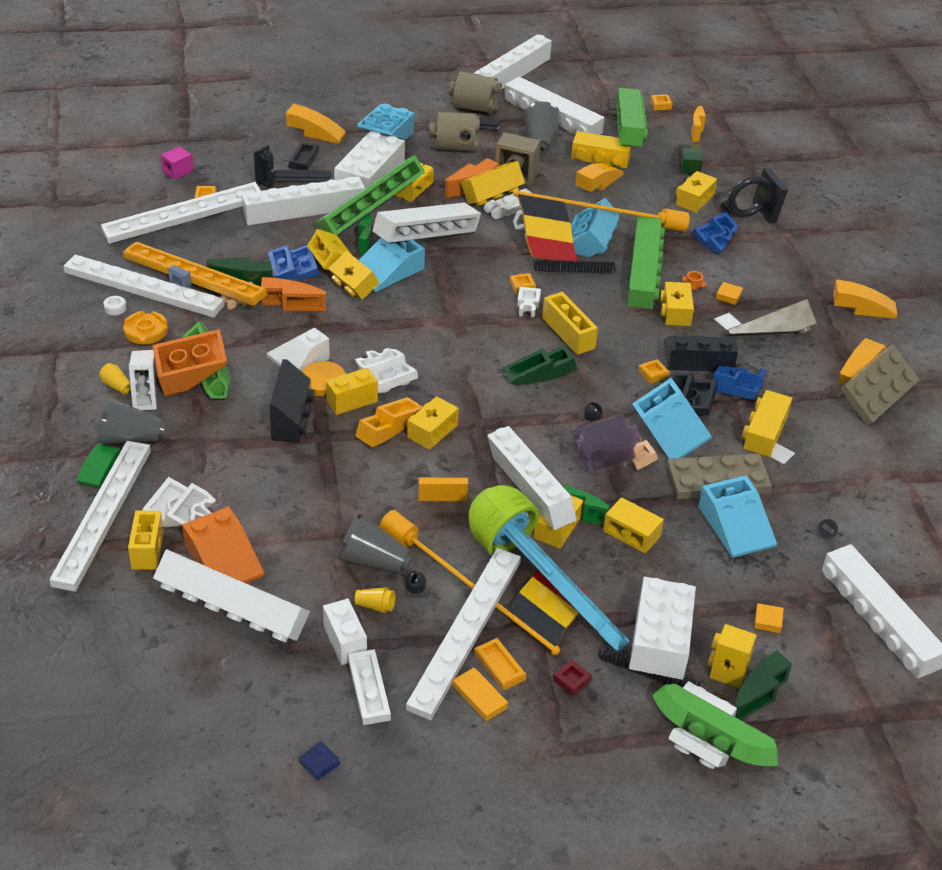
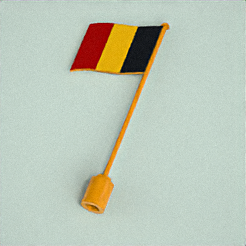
M518 189L513 191V195L518 198L522 210L526 241L532 257L552 261L558 259V261L574 260L576 262L578 260L574 250L571 222L565 203L662 219L661 227L680 232L687 230L690 220L688 212L666 208L659 212L658 215L527 193Z
M396 510L389 511L383 517L379 527L405 547L412 546L413 544L417 545L470 588L473 589L475 587L474 583L417 540L419 529ZM539 569L520 590L509 611L499 603L496 605L498 610L550 649L552 655L559 654L560 648L558 644L565 630L579 614L578 610Z

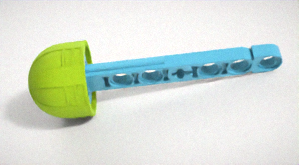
M498 485L487 488L479 493L469 509V525L474 538L491 556H493L497 548L510 552L518 547L614 649L622 652L630 643L628 638L529 536L539 520V509L521 491L510 486Z

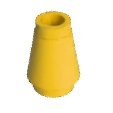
M108 363L102 367L99 372L102 383L123 395L131 391L130 381L118 365Z
M388 587L357 590L355 593V604L381 613L393 611L395 592L394 590H389Z

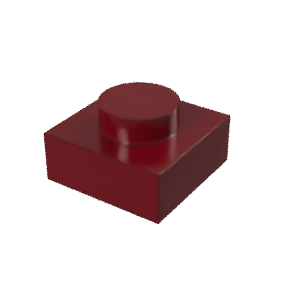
M570 660L553 674V682L572 697L587 686L592 679V675L573 660Z

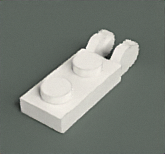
M526 188L523 189V190H520V191H522V192L531 193V192H530L529 190H527ZM513 194L496 201L490 200L484 206V211L488 214L492 212L491 216L496 220L505 216L508 217L521 210L518 198Z

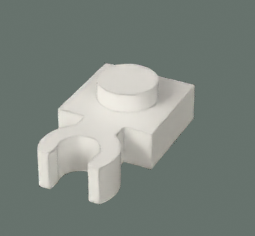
M520 287L517 304L519 316H523V312L526 311L531 313V317L535 316L536 308L539 309L541 289Z

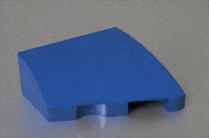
M725 212L712 217L709 223L694 228L692 235L706 248L720 254L737 230L738 225Z
M719 366L714 373L713 380H717V392L756 400L764 382L767 369L760 368L759 373H752L746 367Z

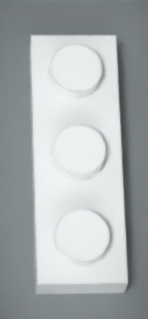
M375 649L348 653V663L363 725L391 721V713Z

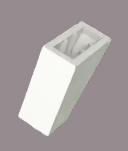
M132 351L129 362L132 406L140 410L157 409V368L154 351Z

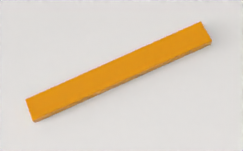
M135 242L123 251L125 259L169 274V268L175 265L190 272L191 283L252 306L267 296V289L139 242Z

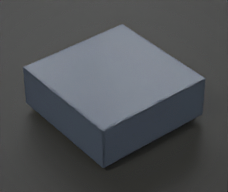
M175 265L169 268L170 283L192 289L190 272Z

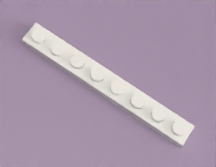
M256 182L104 223L101 224V229L108 244L242 207V194L252 191L259 192L261 190Z
M74 255L64 265V273L213 318L225 306L223 298L82 256Z
M126 441L50 578L51 587L76 592L151 452L150 445Z
M499 548L496 549L406 704L407 711L432 720L451 687L453 679L456 678L517 570L521 556Z

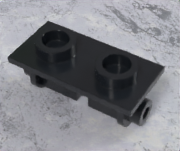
M266 145L253 152L255 182L258 186L264 184L267 188H272L275 184L274 172L271 171L274 169V155L269 150V145Z

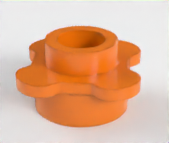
M690 271L687 273V276L682 277L683 282L691 283V290L706 287V282L703 281L704 276L698 271Z

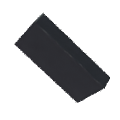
M301 142L288 162L289 168L308 170L319 152V146Z

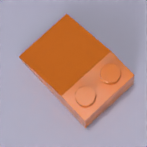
M220 329L153 345L158 379L164 396L187 391L228 364Z
M229 506L182 524L184 546L195 562L244 583L265 576L240 521Z

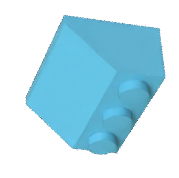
M606 198L596 203V205L613 207ZM587 208L575 215L571 224L575 253L586 257L602 254L607 249V244L613 236L614 229L617 227L620 217L619 213Z

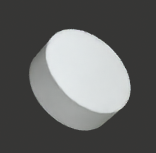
M120 296L108 297L104 301V310L109 315H120L126 311V301Z

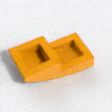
M698 106L694 113L691 129L692 142H699L700 134L704 130L706 115L703 106Z

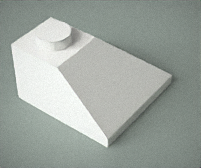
M313 328L266 353V356L278 366H281L282 359H287L302 371L311 363L330 359L329 338L316 328Z

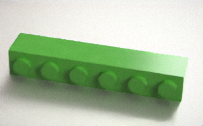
M618 88L616 109L619 144L642 147L643 140H647L648 129H646L644 96H641L638 89Z
M414 155L392 168L315 223L320 230L337 235L423 175L425 170Z
M639 216L637 218L627 306L653 309V302L658 301L665 228L661 227L662 219Z

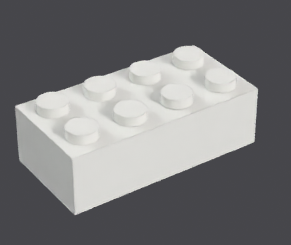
M370 131L334 168L335 180L360 177L364 187H367L405 160V140Z
M643 578L629 669L683 680L689 657L696 586L665 581L659 578Z

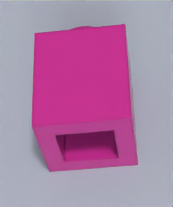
M180 146L161 154L162 172L174 180L193 171L192 154Z

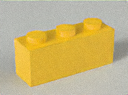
M577 131L572 144L571 159L627 168L632 146L619 144V138Z
M514 161L461 181L467 203H476V206L488 202L487 199L490 197L496 199L502 197L505 191L511 193L515 189L519 190L518 186L525 184L519 162Z
M563 292L544 297L542 318L577 355L596 349L598 327Z
M769 390L765 391L762 398L758 397L754 409L756 412H751L748 421L750 426L746 425L743 430L742 439H745L743 449L771 457L789 415L792 397Z

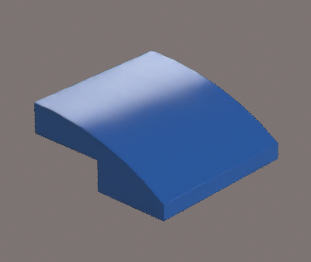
M288 245L268 252L275 278L298 280L320 275L315 257L307 245L291 251Z

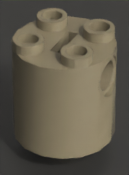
M460 71L450 84L449 95L455 108L491 114L498 109V101L496 99L497 93L500 94L502 83L498 82L497 77H485L481 74Z
M438 111L437 123L430 122L429 138H436V149L474 152V150H478V135H475V131H479V116L469 113ZM464 130L469 131L468 134H462L461 132Z

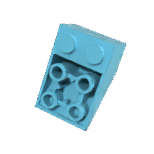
M380 104L361 120L357 127L407 140L413 134L415 112L408 111L406 108H394L389 104Z
M381 237L359 259L362 264L373 271L380 282L373 291L382 290L423 270L425 265V248L414 240L387 242Z
M672 378L632 403L669 459L683 458L712 438Z
M746 475L702 486L698 507L732 558L777 546L758 491Z

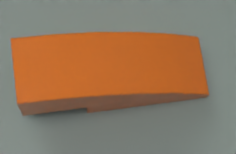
M489 158L476 166L470 163L445 179V197L464 195L461 181L498 167L500 164Z
M262 277L261 287L267 289V296L262 299V305H283V311H326V291L297 281Z

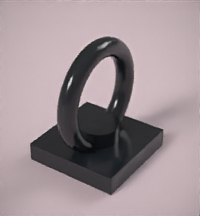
M763 168L761 176L746 177L732 188L728 196L727 205L730 212L735 216L748 217L760 211L770 224L777 223L788 189L771 168ZM750 184H758L752 201L754 206L748 209H739L735 204L738 193Z

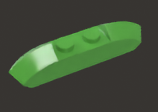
M199 321L183 335V338L209 332V330L202 321ZM224 366L202 381L204 389L211 399L228 397L231 378L227 367Z
M677 684L664 685L653 694L656 704L668 719L679 727L688 730L693 735L714 745L717 749L749 764L778 766L777 746L774 739Z

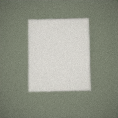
M730 313L714 318L726 330L741 324Z
M776 443L771 457L785 464L795 453Z

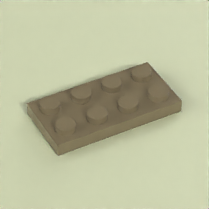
M892 344L842 386L840 390L865 424L869 425L920 379L894 344Z
M760 453L667 459L666 466L677 499L700 498L702 486L745 475L756 488L758 494L771 493L772 484Z

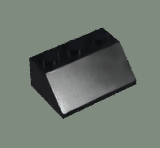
M669 335L664 339L668 370L715 372L719 366L735 368L738 355L735 337Z
M282 359L269 404L271 440L300 443L301 435L306 434V418H310L311 415L310 403H314L315 389H311V379L287 359Z

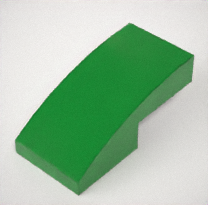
M366 214L359 223V255H364L371 248L372 220L370 214Z
M97 444L90 452L76 479L78 484L100 489L108 472L118 458L121 449Z
M564 485V489L571 496L583 500L582 521L604 526L605 514L609 511V505L585 491Z

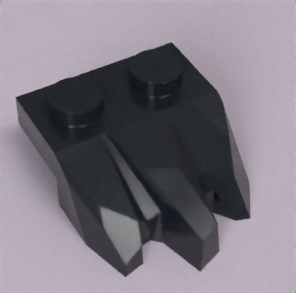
M674 373L666 376V380L672 378L697 416L710 415L718 388L717 380H694L693 373Z

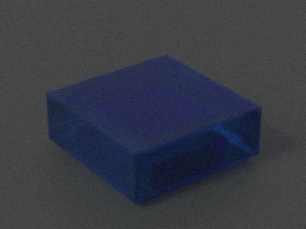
M321 741L299 757V763L315 779L320 780L340 765V758Z

